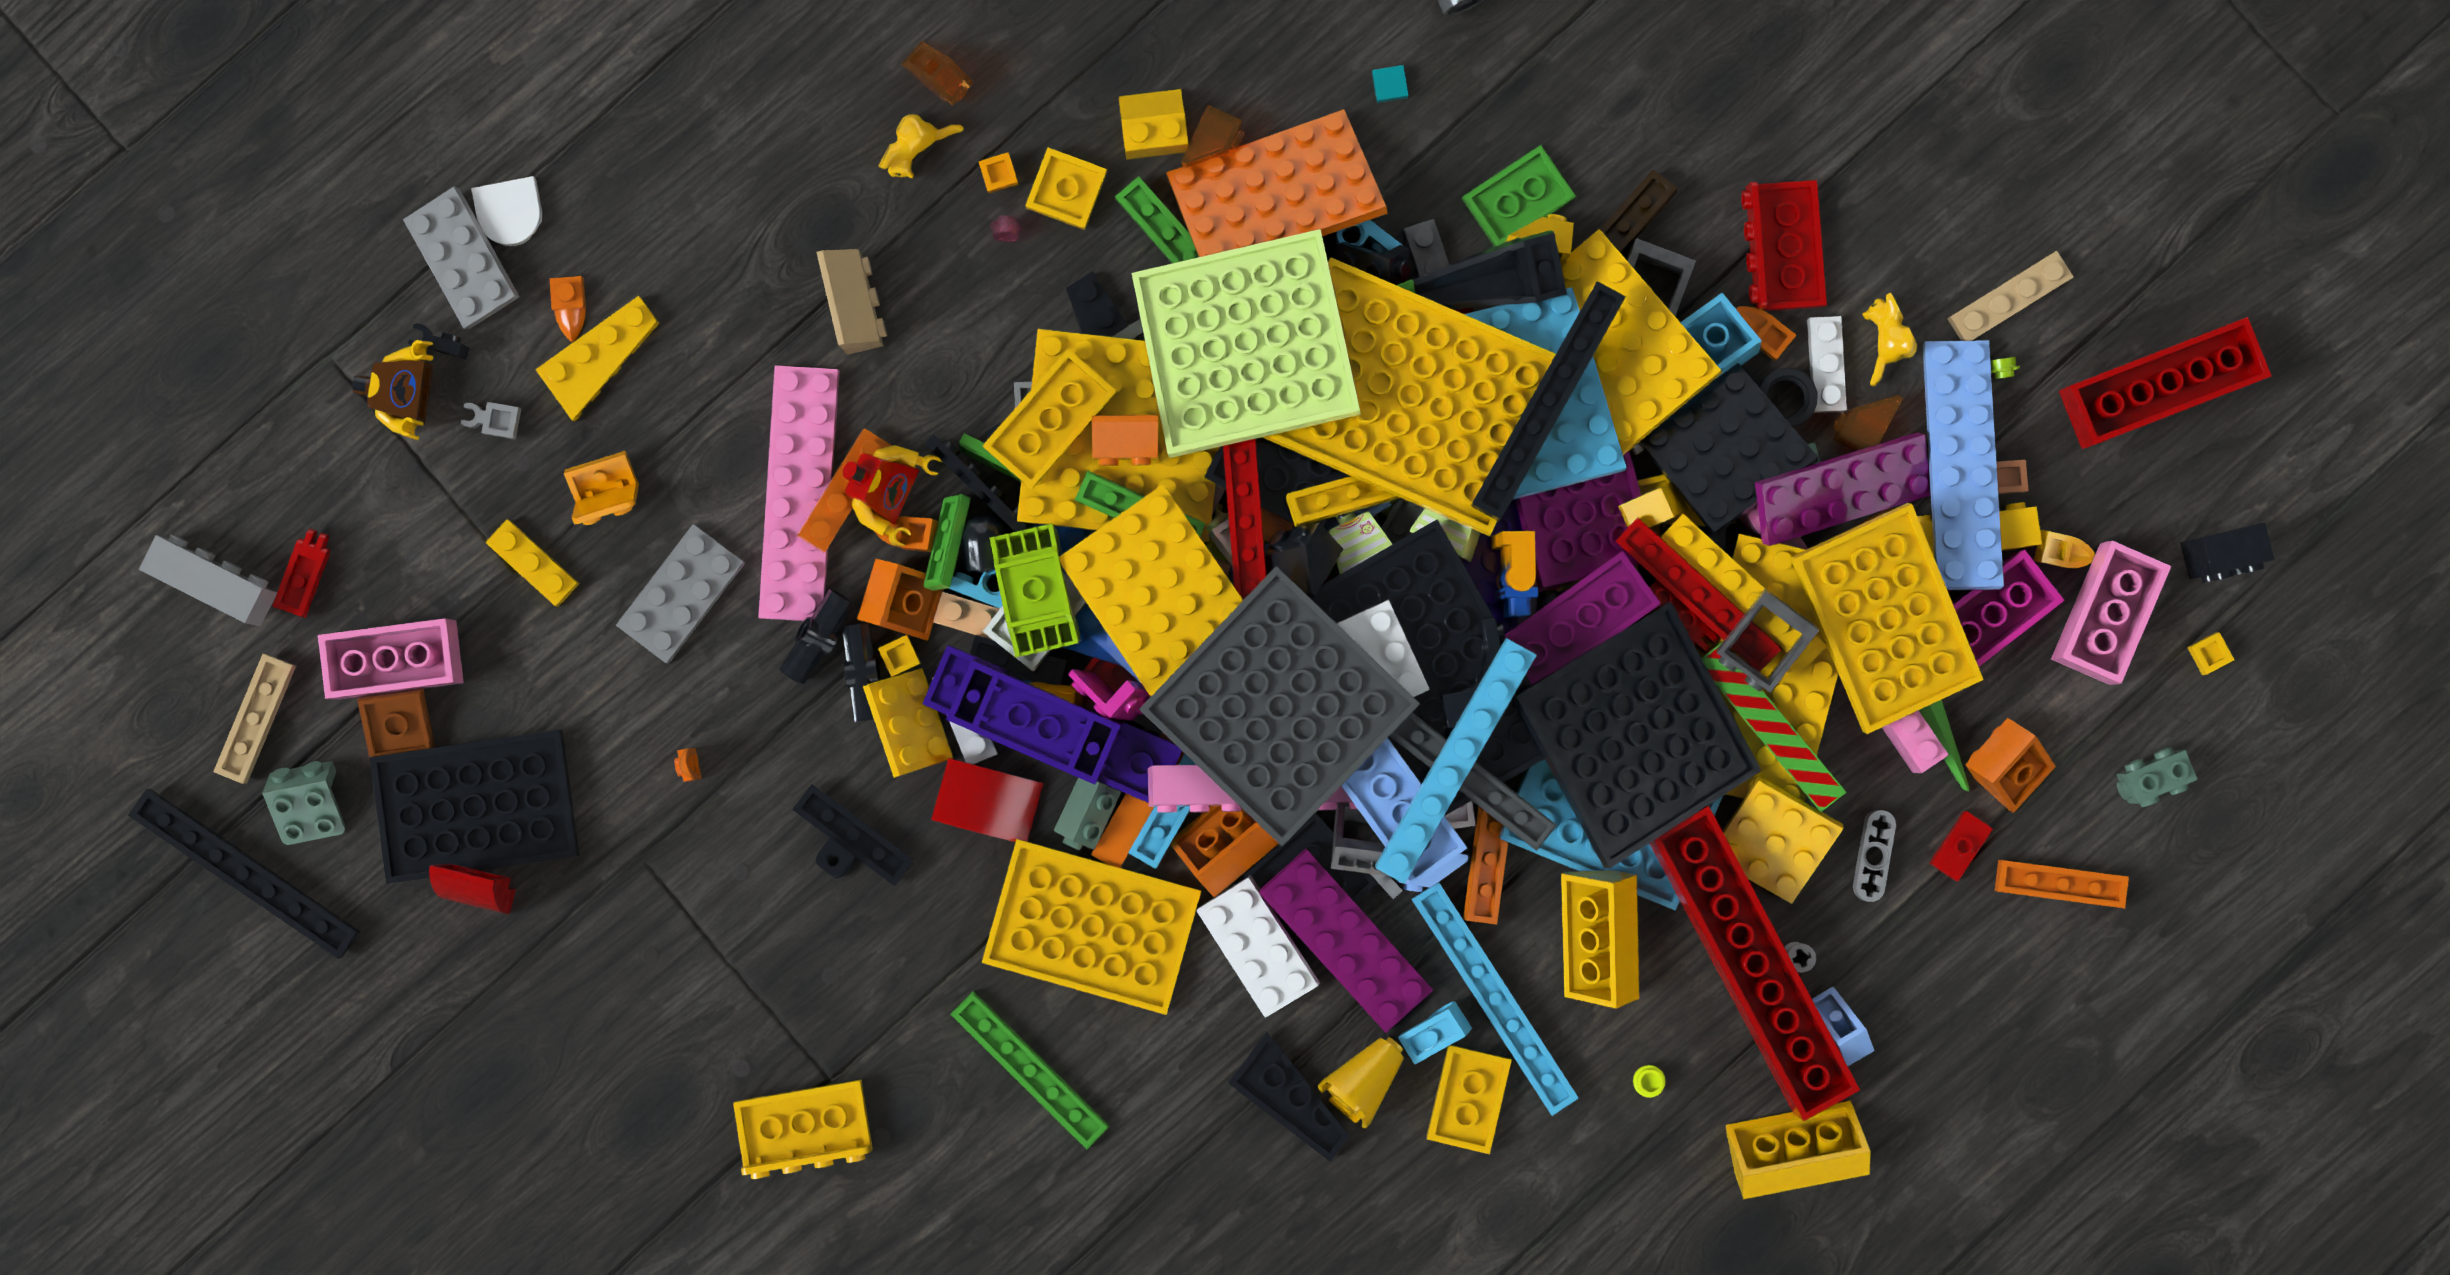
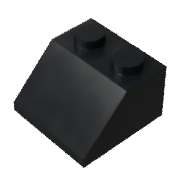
M1320 522L1307 526L1301 525L1287 531H1278L1270 538L1269 546L1265 551L1267 575L1277 566L1308 597H1315L1342 553L1343 548Z

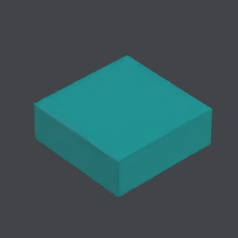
M1403 65L1372 70L1377 103L1408 98Z

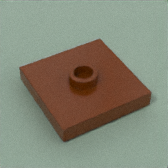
M423 688L360 696L357 699L369 759L374 756L436 748Z

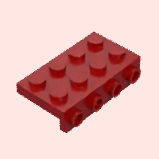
M1817 180L1758 184L1757 181L1750 182L1741 194L1743 210L1747 209L1748 222L1744 223L1745 241H1750V253H1747L1746 256L1747 271L1752 272L1753 284L1749 285L1750 303L1754 304L1757 310L1763 311L1822 308L1827 306Z

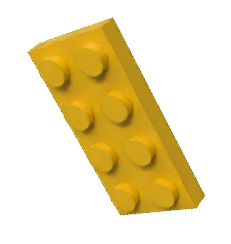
M1067 348L982 447L1032 490L1090 424L1092 416H1097L1117 391Z

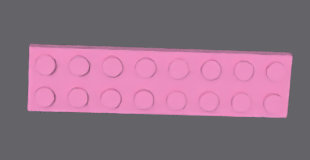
M775 366L758 615L760 619L804 621L807 617L813 616L825 597L828 549L823 553L796 535L833 478L840 373L838 369Z

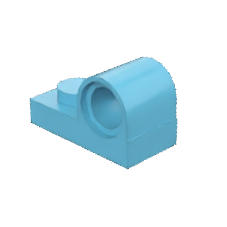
M1371 220L1336 232V245L1346 242L1342 236L1345 231L1354 230L1359 234L1360 239L1356 243L1350 244L1363 248L1369 242L1372 244L1371 250L1381 254L1402 245Z
M995 570L984 572L978 585L972 584L974 581L973 577L958 571L955 577H952L951 586L948 589L998 609L1003 606L1000 591L992 592L988 587L989 579L996 575Z
M1452 1001L1435 1011L1428 1019L1401 1033L1398 1039L1413 1063L1417 1064L1464 1038L1471 1031L1472 1027L1457 1003Z

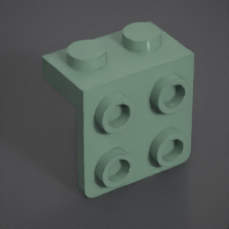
M314 761L303 767L293 769L280 768L269 774L262 794L281 841L284 844L291 845L344 833L346 825L331 789L336 774L333 761L322 763Z

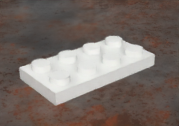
M1250 875L1198 907L1196 911L1266 1018L1316 988L1320 982L1270 904L1258 892L1260 889Z

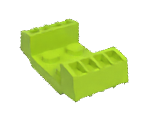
M1053 523L991 537L994 567L1015 658L1078 644L1081 641L1077 618L1073 617L1063 568L1059 560V553H1062L1057 529Z

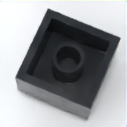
M2265 522L2180 542L2189 579L2201 577L2202 583L2265 569L2264 562L2275 560Z

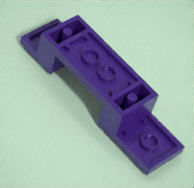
M947 645L922 703L948 715L946 720L1095 785L1098 781L1147 803H1149L1148 768L1151 766L1177 764L1182 750L1173 742L1121 719L1104 718L1095 709L1090 711L1006 674L1008 670Z

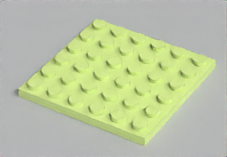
M1321 229L1132 273L1169 458L1361 415Z

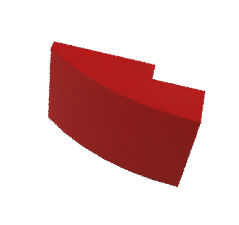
M948 758L931 820L1016 842V839L1028 842L1044 783Z
M451 863L430 865V882L433 890L440 898L510 914L516 889L509 887L510 877Z

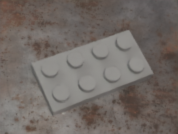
M452 187L403 219L464 329H471L520 297L460 188Z
M693 524L616 626L663 662L669 664L744 566L745 562Z

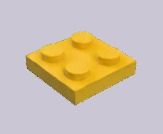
M1048 147L1025 206L1029 210L1085 230L1106 177L1107 169Z

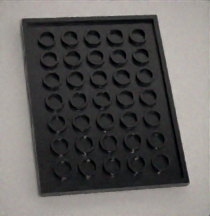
M1438 519L1324 583L1317 595L1310 598L1336 623L1389 600L1430 689L1414 697L1420 704L1413 713L1448 739L1454 727L1448 728L1446 726L1440 694L1468 688L1480 678L1486 665V651L1480 619L1493 616ZM1526 675L1515 694L1532 685ZM1513 699L1509 702L1476 759L1479 765L1502 783L1545 759ZM1389 736L1390 742L1422 784L1431 768ZM1458 790L1445 815L1472 800Z

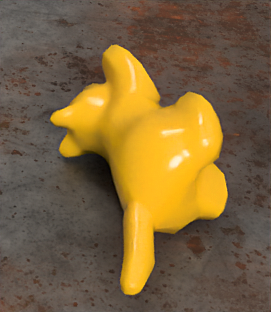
M917 114L906 115L902 118L896 129L897 141L889 145L879 163V167L882 169L888 168V172L892 177L913 178L914 174L911 170L912 159L931 146L935 141L960 133L964 128L961 125L951 124L937 129L932 124L923 121Z
M1892 293L1886 294V302L1880 298L1876 299L1868 310L1862 313L1864 319L1871 320L1878 326V357L1870 381L1871 386H1876L1882 379L1886 364L1895 363L1903 358H1911L1917 351V343L1910 328L1902 325L1903 315Z

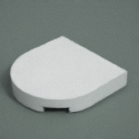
M534 176L471 188L477 221L488 238L504 246H518L531 239L530 237L536 232L542 222V207L537 181Z

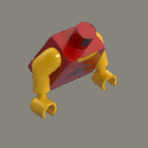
M893 445L877 449L873 455L863 453L860 455L857 463L854 461L848 462L843 468V477L849 480L845 494L853 500L852 507L859 522L882 536L884 533L888 535L892 545L905 546L897 541L896 534L901 531L904 535L911 536L910 531L904 527L893 528L889 524L895 525L919 472V469L915 468V466H921L930 475H937L938 472L929 470L927 465L930 460L942 462L941 459L931 454L921 457L919 452Z

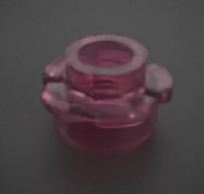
M1000 216L997 218V221L991 223L990 228L993 229V238L995 240L1014 242L1018 240V234L1022 226L1012 216Z

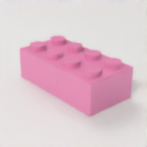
M2115 541L2100 543L2051 660L2108 685L2122 684L2171 566Z
M444 618L318 635L325 699L340 700L464 683L456 620Z

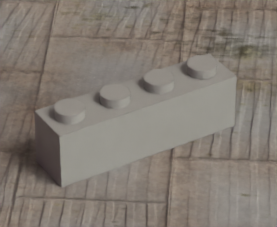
M170 534L169 538L155 536L139 568L140 571L246 624L261 627L277 594L276 591L267 587L268 581L253 574H250L248 578L240 574L242 568L227 561H223L220 564L214 561L216 555L199 547L194 551L187 547L189 544L187 540Z

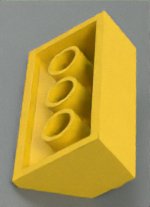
M1614 870L1561 873L1564 996L1616 1009L1638 1000L1637 875Z
M1851 1100L1836 1103L1806 1121L1798 1118L1793 1112L1726 1125L1734 1173L1743 1199L1870 1175L1871 1151Z

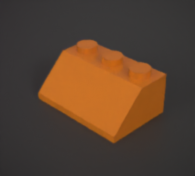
M1210 806L1209 812H1203L1174 836L1170 843L1190 871L1214 898L1279 844L1242 808L1238 812H1222V806Z

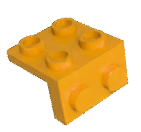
M626 451L564 470V476L575 500L572 514L574 524L583 523V525H591L601 520L602 516L612 513L615 516L623 515L631 511L632 507L636 504L639 483Z

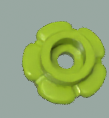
M2015 357L1990 361L1991 373L1995 374V379L2015 376L2014 370L2020 368V366L2016 365Z

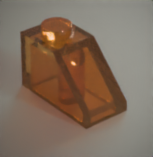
M923 41L918 44L901 64L935 95L952 106L965 96L967 89L973 84V81L950 57Z
M1207 105L1181 160V167L1188 168L1208 161L1212 157L1228 154L1232 148L1238 149L1245 135V132L1241 131L1242 120Z
M1897 395L1855 407L1848 411L1847 414L1842 412L1833 427L1837 431L1833 440L1853 451L1878 445L1903 398Z

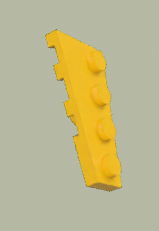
M637 296L535 370L571 420L575 422L581 416L584 408L590 401L593 402L601 392L602 387L612 376L616 375L622 368L621 365L631 354H634L657 327L659 322L642 298Z

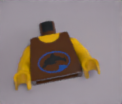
M416 340L412 346L402 348L385 356L382 362L374 363L371 377L356 375L353 380V393L368 395L367 407L375 410V416L392 432L414 440H419L420 438L415 435L416 427L418 425L423 426L426 423L434 367L425 361H420L433 360L432 355L426 354L427 347L433 345V342Z

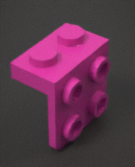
M1072 669L1069 673V676L1074 680L1072 686L1085 697L1088 695L1095 702L1094 709L1104 718L1134 721L1138 715H1143L1139 709L1150 698V695L1142 683L1127 680L1114 693L1094 672Z

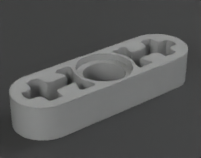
M1884 810L1871 811L1867 814L1863 823L1853 891L1860 900L1867 902L1879 900L1883 896L1886 887L1896 821L1891 813ZM1880 815L1882 816V821L1887 823V828L1881 829L1879 834L1880 839H1886L1885 844L1875 841L1869 842V836L1875 838L1877 836V828L1872 826L1873 820H1879ZM1874 846L1878 847L1883 854L1881 862L1877 865H1871L1866 859L1868 849ZM1864 867L1869 870H1880L1879 876L1872 874L1871 883L1876 885V891H1871L1869 896H1866V890L1861 889L1862 883H1868L1870 873H1863Z

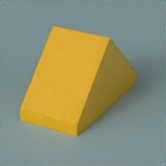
M1671 482L1618 506L1627 527L1637 517L1647 526L1652 527L1686 510L1678 491Z

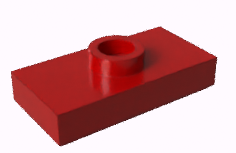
M1963 811L1929 864L1958 882L1993 828L1968 811Z

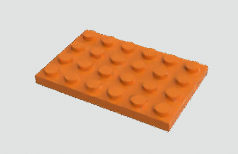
M1344 109L1166 172L1198 257L1321 229L1323 237L1387 214L1386 204Z

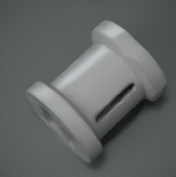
M1790 942L1785 945L1784 948L1797 972H1807L1813 968L1816 962V953L1813 948L1799 942ZM1796 950L1803 952L1805 955L1800 958L1801 964L1794 962L1792 959L1797 956Z

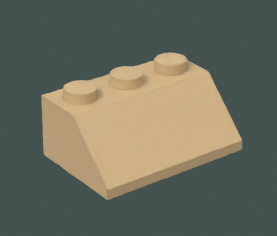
M859 249L818 251L817 257L838 346L847 355L884 346L882 337L887 336L883 318L877 319L875 307L880 306L876 288H870L867 277L873 275L869 258H863Z

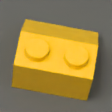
M1181 89L1119 96L1126 160L1189 152Z

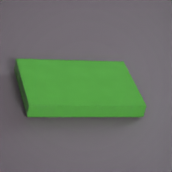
M1540 145L1464 195L1462 200L1495 247L1505 243L1508 235L1541 217L1547 218L1549 214H1553L1574 200L1576 195L1542 145Z

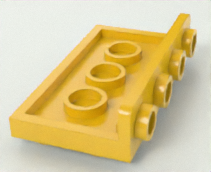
M861 1079L733 1102L743 1162L741 1172L742 1175L750 1174L751 1179L770 1176V1171L782 1169L783 1174L798 1172L802 1170L801 1165L814 1163L815 1168L834 1165L833 1160L846 1158L847 1163L857 1162L866 1159L865 1154L873 1150Z

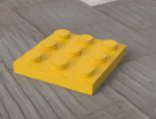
M1759 776L1723 829V833L1746 877L1792 904L1842 832L1843 824Z

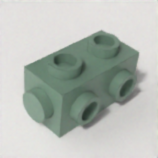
M2167 747L2153 753L2155 758L2144 762L2143 759H2138L2125 764L2126 770L2116 774L2119 780L2117 782V789L2121 797L2130 804H2140L2141 807H2146L2159 802V795L2167 792L2175 795L2188 790V784L2198 779L2186 750H2173L2172 747Z
M1078 778L1054 831L1065 837L1063 843L1080 850L1082 845L1095 850L1121 791L1099 781L1094 785Z

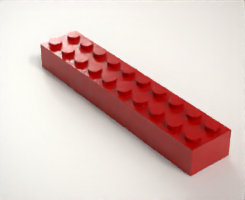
M1706 806L1650 842L1649 844L1793 1114L1806 1121L1860 1091L1710 807Z

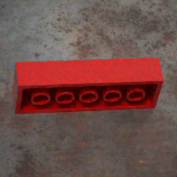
M2248 317L2070 385L2059 390V394L2082 449H2085L2256 383L2272 375Z

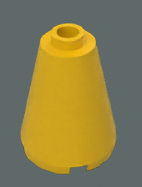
M1390 1037L1387 1040L1379 1038L1324 1078L1318 1085V1088L1322 1094L1326 1089L1329 1091L1332 1097L1328 1101L1354 1123L1361 1119L1362 1127L1367 1128L1372 1122L1404 1060L1401 1054L1403 1048Z

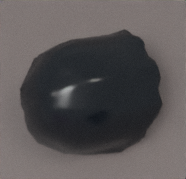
M990 514L977 515L968 520L964 526L960 543V564L969 572L995 570L990 538L1011 533L1007 524Z

